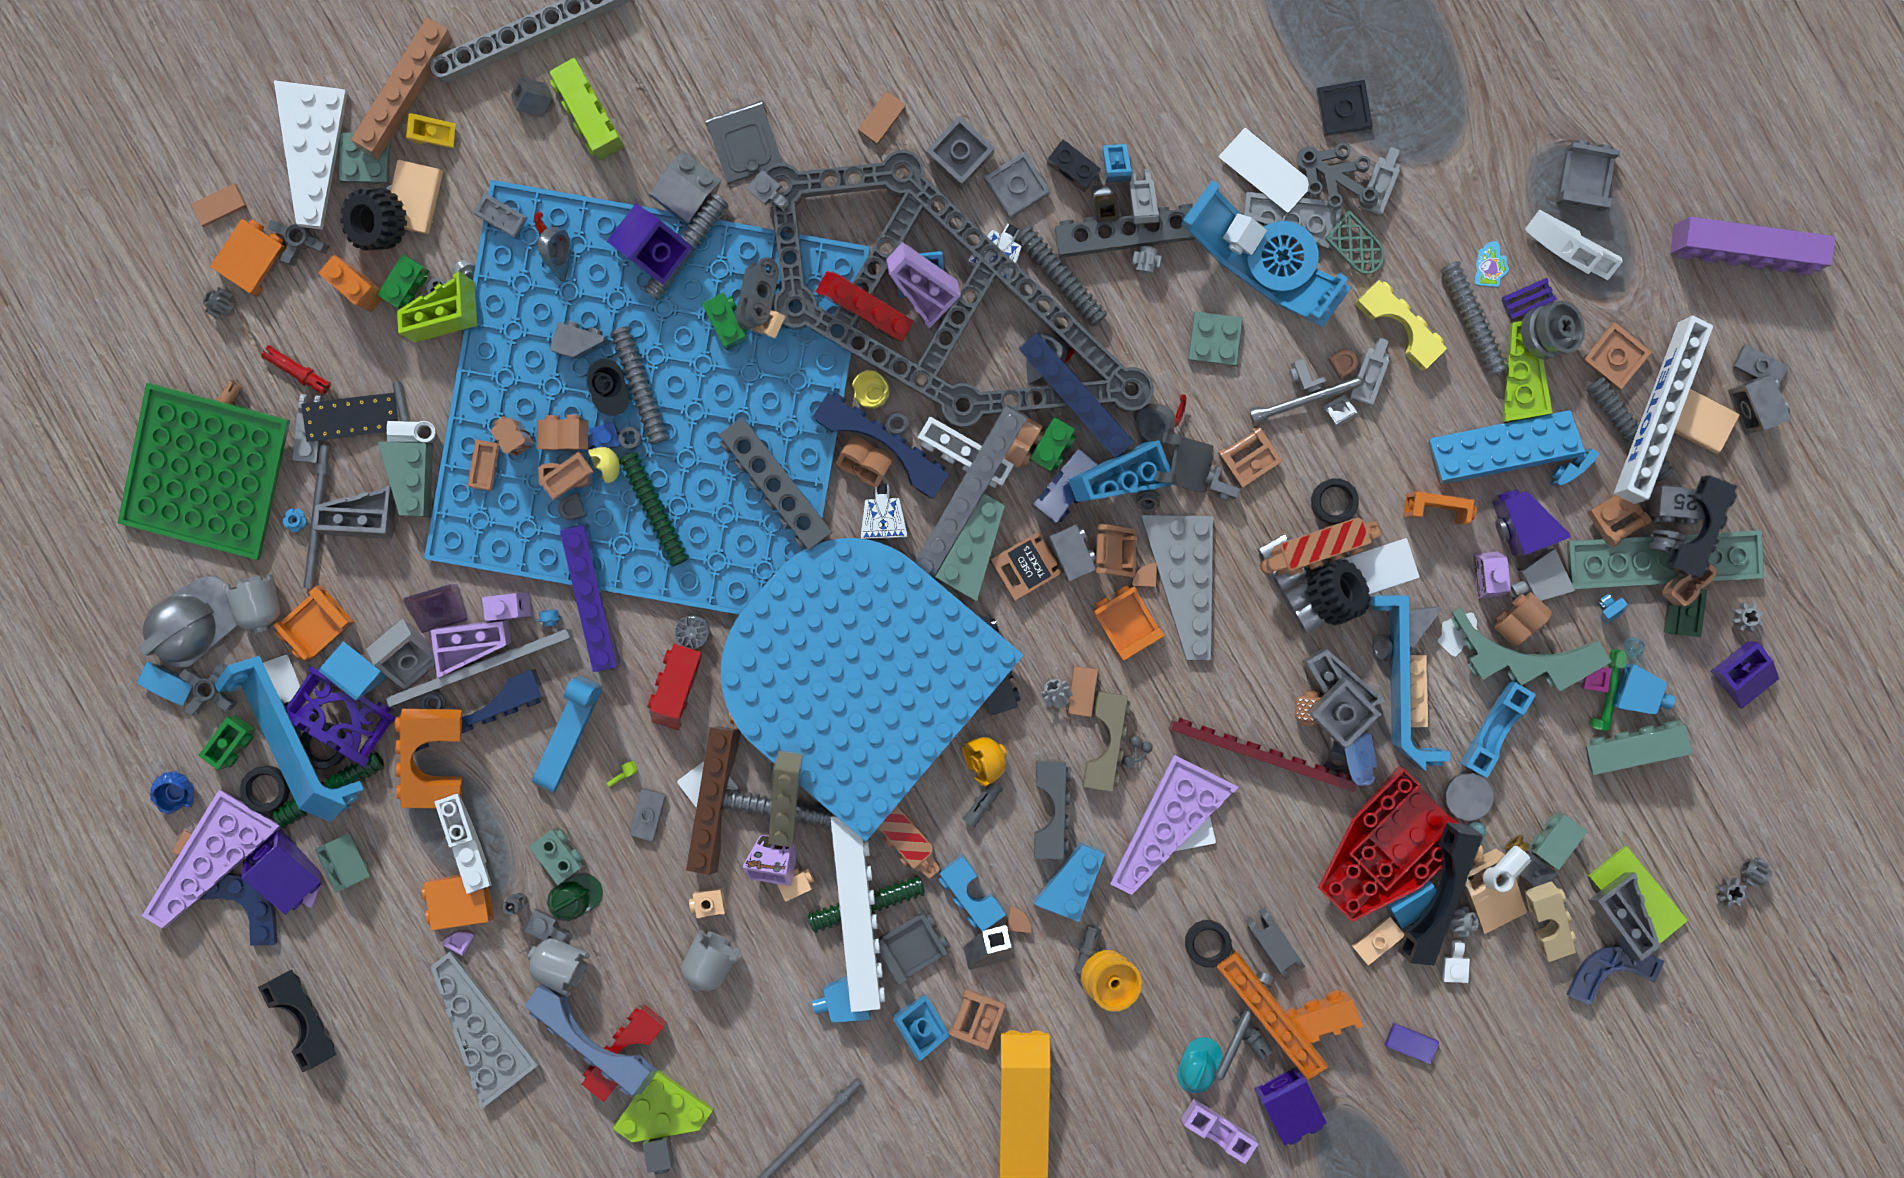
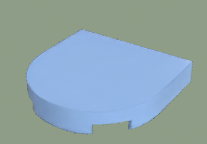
M1365 732L1345 749L1351 777L1359 786L1371 785L1375 779L1372 776L1373 768L1377 767L1371 733Z

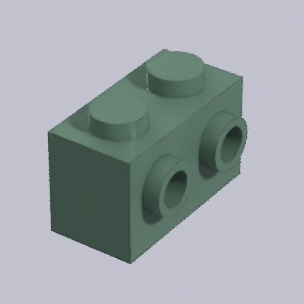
M1557 812L1556 815L1553 814L1548 818L1545 824L1547 827L1542 834L1539 833L1534 837L1529 851L1552 868L1560 870L1584 838L1587 831L1565 814Z
M555 827L531 844L529 848L555 883L559 885L585 864L582 862L584 858L580 851L576 848L573 849L568 843L570 839L564 830H558Z
M350 833L315 849L335 893L370 877L367 864L362 860L357 850V843Z

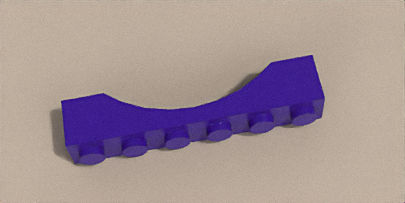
M588 523L563 528L560 530L592 671L597 672L616 668L620 664V659L601 596Z

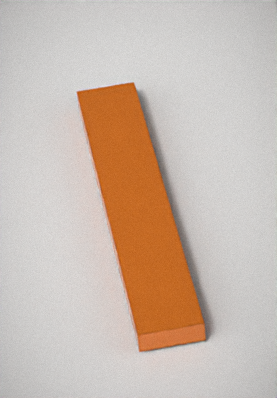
M1237 951L1217 965L1219 971L1308 1081L1327 1069L1328 1064Z

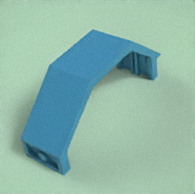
M1212 180L1186 215L1181 225L1220 265L1271 302L1324 327L1351 290V287L1346 284L1348 278L1342 273L1333 277L1315 269V272L1306 283L1292 290H1273L1259 283L1249 268L1248 254L1242 252L1239 255L1228 248L1230 244L1223 239L1233 220L1240 213L1219 192L1218 188L1220 185ZM1269 244L1264 247L1265 249L1275 251ZM1284 251L1283 253H1279V252H1278V253H1277V255L1279 256L1278 261H1279V262H1282L1283 260L1288 261V260H1289V259L1287 258L1288 252H1286V251ZM1262 253V258L1273 257L1267 253ZM1274 261L1265 262L1263 265L1265 268H1268ZM1291 262L1297 270L1301 268V265ZM1278 265L1274 266L1269 272L1275 275ZM1286 266L1288 275L1294 274L1292 269ZM1283 267L1280 268L1277 276L1285 277Z

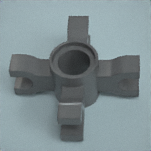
M271 220L268 229L283 235L288 243L286 250L280 258L281 261L295 266L300 250L309 247L321 253H327L329 245L313 238L309 231L310 228L299 227L297 224L287 227L274 220ZM302 231L303 238L300 242L296 243L294 237L296 233Z
M225 663L222 665L218 664L208 679L202 678L192 668L182 671L179 677L194 686L193 693L195 696L184 709L185 712L191 716L194 714L198 715L207 700L214 701L224 711L232 710L237 702L222 692L218 693L215 687L216 681L228 665ZM207 683L212 688V692L209 696L204 691V687Z

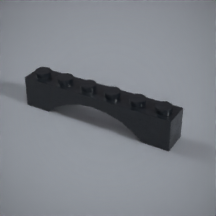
M1446 822L1439 841L1442 855V874L1438 890L1422 916L1405 931L1398 950L1412 964L1435 965L1483 839V835L1470 825Z

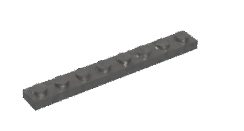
M1009 405L1005 406L915 561L932 578L935 577L1028 416Z

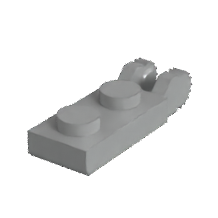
M1144 169L1143 180L1136 181L1135 170H1132V176L1129 180V191L1134 224L1159 222L1154 180L1151 179L1150 169Z
M300 394L292 460L318 463L321 440L306 441L301 404L308 403L307 394ZM316 395L313 402L323 401L322 396Z

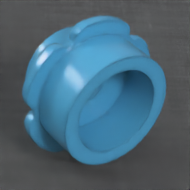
M289 509L285 512L283 524L291 532H298L306 526L307 518L301 509Z
M558 610L540 611V619H537V621L543 622V626L557 625V620H560L561 616H559Z

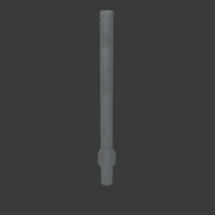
M320 445L318 464H315L314 471L317 476L303 588L313 589L320 536L319 533L312 529L315 505L323 504L326 476L330 472V465H328L330 446Z
M856 1078L845 1090L841 1089L834 1096L835 1100L757 1178H771L841 1106L845 1107L851 1101L850 1097L863 1083Z

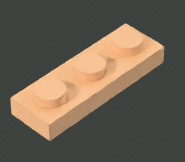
M1410 655L1411 727H1428L1427 655Z

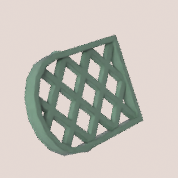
M1347 211L1325 237L1329 245L1358 273H1373L1381 267L1384 261L1383 246L1351 211ZM1347 218V225H1341ZM1351 218L1356 224L1351 225ZM1341 228H1348V237H1341ZM1351 228H1358L1359 236L1352 237ZM1337 230V237H1331ZM1362 230H1363L1368 236H1362ZM1359 239V248L1352 249V240ZM1363 239H1370V248H1363ZM1332 240H1337L1338 247L1333 243ZM1341 240H1348L1349 249H1341ZM1373 241L1375 242L1378 248H1374ZM1359 251L1360 260H1353L1352 252ZM1363 251H1370L1371 260H1363ZM1374 251H1379V260H1374ZM1343 252H1349V258ZM1354 263H1360V269ZM1364 263H1371V271H1364Z

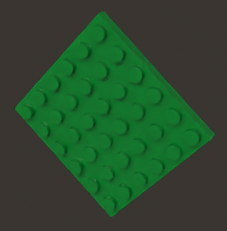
M146 383L117 523L259 560L264 545L290 419L161 385Z

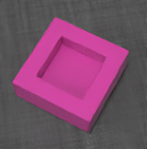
M1602 667L1586 676L1584 683L1582 682V689L1608 692L1612 669Z

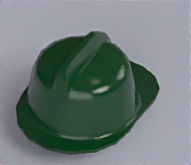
M579 874L569 878L550 891L547 899L549 911L555 918L562 921H570L594 909L601 901L603 893L601 883L590 874Z

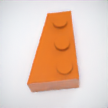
M1335 990L1329 992L1326 995L1327 998L1319 1001L1312 999L1304 1003V1007L1300 1009L1290 1008L1285 1010V1012L1310 1043L1320 1041V1037L1332 1032L1335 1036L1342 1034L1341 1029L1355 1025L1356 1029L1364 1027L1353 1000L1345 991Z

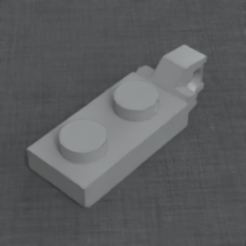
M1390 147L1385 159L1379 157L1374 166L1367 187H1373L1378 191L1379 199L1377 205L1371 209H1366L1359 204L1358 208L1379 216L1383 214L1400 171V164L1395 163L1400 150ZM1371 193L1365 194V197L1368 199L1374 197Z
M1379 338L1375 343L1374 349L1368 348L1357 374V377L1363 379V385L1351 390L1350 399L1373 406L1390 361L1388 360L1389 354L1385 353L1388 340Z

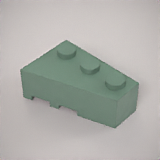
M378 442L399 515L430 517L433 445L426 443Z

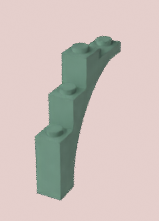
M1461 607L1452 611L1454 617L1451 620L1458 631L1464 630L1467 635L1464 641L1470 651L1474 649L1477 651L1469 656L1471 663L1468 664L1475 677L1480 675L1482 679H1485L1504 667L1509 666L1506 672L1512 682L1518 681L1522 686L1547 672L1548 674L1544 677L1550 687H1556L1559 691H1562L1612 662L1597 639L1579 648L1556 654H1529L1505 648L1478 632L1472 626Z

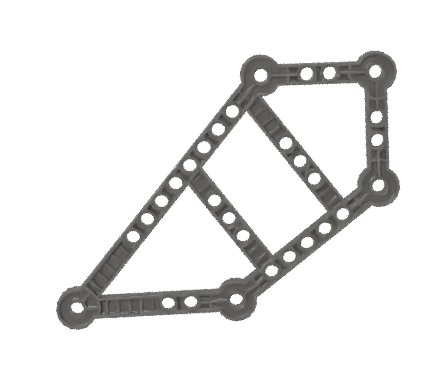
M896 150L890 153L882 163L800 172L787 163H777L769 166L764 171L777 183L784 181L789 184L785 192L778 191L789 203V206L784 211L771 200L768 203L769 206L773 207L782 283V289L776 294L773 305L775 312L785 316L782 325L791 330L809 328L941 406L945 420L952 426L968 428L976 424L984 415L1001 414L1006 406L1004 398L1007 395H1013L1017 398L1018 403L1012 408L1019 412L1069 408V405L1051 385L980 392L975 386L968 383H957L952 386L937 377L994 279L998 280L1103 380L1082 382L1100 404L1113 403L1121 411L1135 412L1146 406L1153 397L1154 385L1148 373L1140 368H1126L924 177V165L914 152ZM905 168L909 171V176L905 179H900L896 176L897 170ZM851 174H858L861 176V180L858 184H851L848 181V177ZM833 176L837 179V183L832 187H828L824 184L825 178ZM887 189L892 195L903 197L853 281V284L857 286L860 284L866 285L869 288L868 293L871 295L875 293L888 271L887 258L902 242H905L923 210L959 245L978 260L960 291L961 296L953 303L917 365L855 329L854 327L860 318L840 306H838L834 315L818 307L813 292L805 287L796 212V205L800 203L802 198ZM938 201L943 203L945 208L941 212H934L931 209V205ZM953 218H958L961 220L962 226L959 229H953L949 226V221ZM787 229L794 232V237L788 241L781 238L782 232ZM969 235H976L980 242L976 246H971L967 243L966 238ZM884 243H890L894 249L891 253L884 254L880 251V246ZM989 250L996 252L997 260L992 263L987 262L984 259L985 252ZM790 253L797 256L796 262L792 265L784 262V257ZM871 264H878L881 267V272L877 275H871L867 269ZM1011 267L1015 276L1012 279H1005L1001 273L1002 269ZM1024 284L1029 285L1032 288V294L1023 296L1019 292V287ZM973 292L976 294L977 300L972 304L966 303L963 299L964 294ZM794 301L802 304V310L798 313H792L789 310L790 304ZM1046 301L1050 306V310L1046 313L1040 312L1037 309V303ZM954 313H961L964 315L965 320L962 324L957 325L952 322L951 316ZM1059 317L1064 318L1067 321V327L1065 329L1056 328L1054 324L1055 319ZM835 326L844 328L843 336L840 338L833 337L831 335L832 328ZM947 333L951 335L953 341L949 345H942L939 342V336ZM856 338L863 339L865 347L861 350H855L852 348L853 340ZM878 350L886 354V359L881 363L875 362L872 358L874 352ZM904 363L907 366L906 373L903 375L896 374L893 371L895 364ZM916 376H926L928 379L927 385L924 387L916 386L914 383ZM1127 384H1134L1136 386L1137 394L1135 396L1126 394L1125 386ZM1031 393H1038L1041 396L1042 400L1039 405H1032L1029 402L1028 396ZM961 399L967 400L970 405L969 410L966 412L958 411L956 408L957 401Z

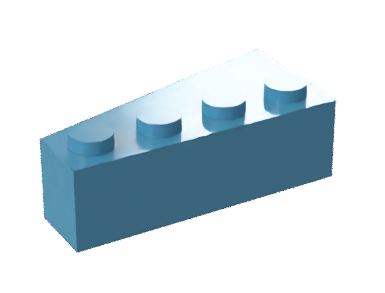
M1159 440L1144 442L1121 453L1117 458L1113 457L1068 479L1077 502L1172 486V484L1155 481L1156 471L1170 473L1171 471Z

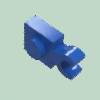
M615 422L590 428L592 435L588 436V450H579V452L587 453L593 446L609 449L621 446Z

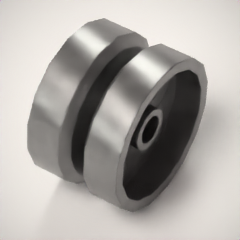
M1564 300L1532 308L1525 314L1522 320L1521 335L1523 343L1534 357L1542 360L1575 352L1584 340L1585 326L1579 310L1572 303Z

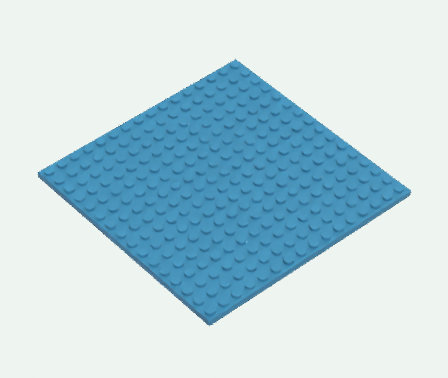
M490 180L488 195L525 215L528 219L516 239L483 220L473 277L475 282L477 326L464 329L424 559L572 585L560 530L588 523L600 590L740 615L777 570L804 549L794 539L797 536L792 528L787 530L779 520L782 517L777 509L772 511L764 501L767 496L762 489L758 492L749 480L752 477L746 470L743 473L734 461L737 460V457L731 451L728 454L719 442L723 439L719 434L743 417L823 519L838 431L830 432L811 419V417L828 393L833 395L835 392L844 398L852 354L809 328L791 330L781 325L776 338L749 330L745 332L748 337L746 341L728 350L724 347L702 303L724 292L727 298L732 296L737 306L746 267L751 263H758L760 259L765 257L772 258L779 269L773 298L774 302L776 294L782 289L776 230L722 220L716 221V226L710 228L711 233H707V238L702 239V245L697 246V252L694 251L692 253L694 256L692 258L689 257V263L683 265L685 267L684 270L680 269V275L675 276V282L670 283L671 287H667L665 290L667 293L661 295L662 300L660 301L649 295L643 288L644 285L647 286L649 284L648 280H652L653 277L606 242L634 205ZM643 207L681 237L685 235L683 233L685 230L688 231V225L670 211ZM540 211L543 213V218L541 219L547 229L558 227L565 230L569 235L570 254L565 282L560 281L539 254L536 241L540 234L534 222L536 212ZM783 231L781 234V238L786 241L794 237V233ZM799 234L805 287L813 292L818 307L834 315L838 305L815 293L826 271L839 274L853 283L870 253V246ZM792 253L784 257V262L788 265L794 264L797 260V256ZM765 266L766 272L770 273L769 267ZM860 284L858 287L863 289L864 284ZM794 301L790 304L789 310L792 313H798L802 310V304ZM772 302L771 311H774L773 302ZM566 320L580 324L579 329L588 331L589 327L603 331L602 336L608 338L607 344L577 360L550 351L557 323L565 324ZM625 326L631 328L630 334L634 336L632 341L636 342L635 348L639 350L637 355L641 356L640 363L644 364L642 369L646 370L645 377L649 378L647 383L651 384L650 391L654 392L652 397L657 401L655 405L659 406L657 411L662 415L660 419L664 420L662 425L667 429L665 433L669 434V438L666 441L654 445L648 443L650 439L646 437L647 430L643 429L644 423L640 421L642 416L638 415L639 408L635 407L637 402L633 401L634 394L630 393L632 388L628 387L629 380L625 379L629 393V403L623 413L617 416H608L601 413L592 401L591 394L587 388V372L589 367L599 359H610L621 367L622 372L624 366L620 365L622 360L617 356L619 352L615 351L617 346L612 342L614 338L610 337V333L615 329ZM835 326L831 330V335L835 338H840L844 334V328L841 326ZM545 415L560 416V420L566 419V415H581V420L588 421V436L592 435L590 428L615 422L618 435L626 427L637 429L641 434V443L637 448L627 449L621 445L611 448V450L616 453L619 461L630 453H639L638 459H642L643 463L641 465L646 467L645 473H649L648 479L653 481L651 485L652 487L655 486V493L659 494L658 499L662 500L663 503L661 505L666 508L665 513L669 514L668 519L669 521L672 520L673 524L671 525L676 528L675 533L680 536L678 540L683 542L681 546L686 548L685 554L690 556L688 560L674 567L669 565L670 560L666 559L667 554L662 551L664 547L659 545L660 539L655 537L657 533L652 531L653 525H649L650 519L645 517L647 513L643 512L642 509L644 507L639 504L640 499L636 498L635 495L637 493L636 491L633 492V485L629 484L630 479L626 478L625 475L627 473L622 470L623 465H620L617 479L612 483H605L604 479H601L602 470L595 468L589 452L581 453L594 471L592 474L593 484L585 488L573 487L555 501L552 500L545 488L539 485L538 467L548 463L561 465L578 453L579 450H538L537 420H545ZM503 416L520 421L527 430L526 433L534 441L533 447L518 456L506 454L500 447L493 491L467 487L475 439L499 443L491 433L494 427L493 423ZM630 431V434L626 433L624 435L627 439L625 442L627 445H630L629 442L634 443L636 441L633 437L635 433ZM742 441L738 446L741 454H746L751 449L749 441ZM757 460L753 464V469L756 473H761L766 468L764 460ZM772 479L768 483V489L771 492H777L781 487L778 479ZM579 493L587 516L576 520L564 519L558 510L560 501L569 495ZM786 498L783 502V508L786 511H792L796 506L793 498ZM801 517L798 520L800 530H807L811 525L808 517Z

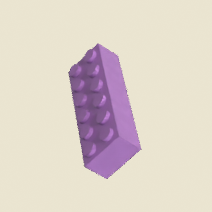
M1689 217L1674 225L1670 253L1678 254L1680 259L1701 257L1703 262L1713 263L1717 262V260L1726 261V265L1739 266L1741 263L1750 264L1749 267L1754 269H1764L1767 266L1773 267V271L1788 272L1790 269L1797 270L1799 275H1812V272H1821L1823 268L1832 266L1836 236Z

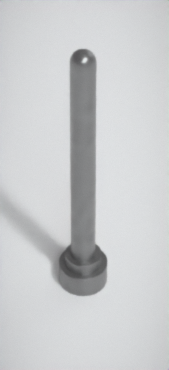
M1357 377L1264 408V406L1249 408L1255 427L1262 425L1264 421L1268 420V417L1363 385V379Z
M1258 970L1256 976L1267 990L1272 988L1275 978ZM1248 1006L1215 1073V1078L1218 1081H1222L1225 1078L1254 1015Z

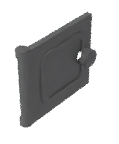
M762 101L705 120L727 183L760 173L761 170L765 171L773 164L783 163L764 110L765 104Z

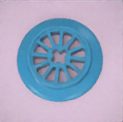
M1278 221L1264 226L1267 232L1252 255L1248 254V265L1251 273L1259 283L1273 290L1287 291L1300 287L1310 279L1318 264L1319 253L1314 237L1306 228L1290 221ZM1281 237H1288L1285 246L1282 245ZM1278 238L1279 247H1276L1271 240ZM1291 239L1297 241L1291 248H1288ZM1269 244L1275 251L1265 249L1264 247ZM1299 245L1303 250L1298 252H1292ZM1288 252L1287 258L1289 260L1279 262L1277 253ZM1262 253H1267L1273 257L1262 258ZM1304 255V261L1293 258ZM1274 261L1268 268H1265L1263 265L1265 262ZM1291 262L1301 265V268L1297 270ZM1278 265L1275 275L1271 274L1269 271ZM1286 266H1289L1294 274L1289 276ZM1281 267L1284 269L1285 277L1277 276Z

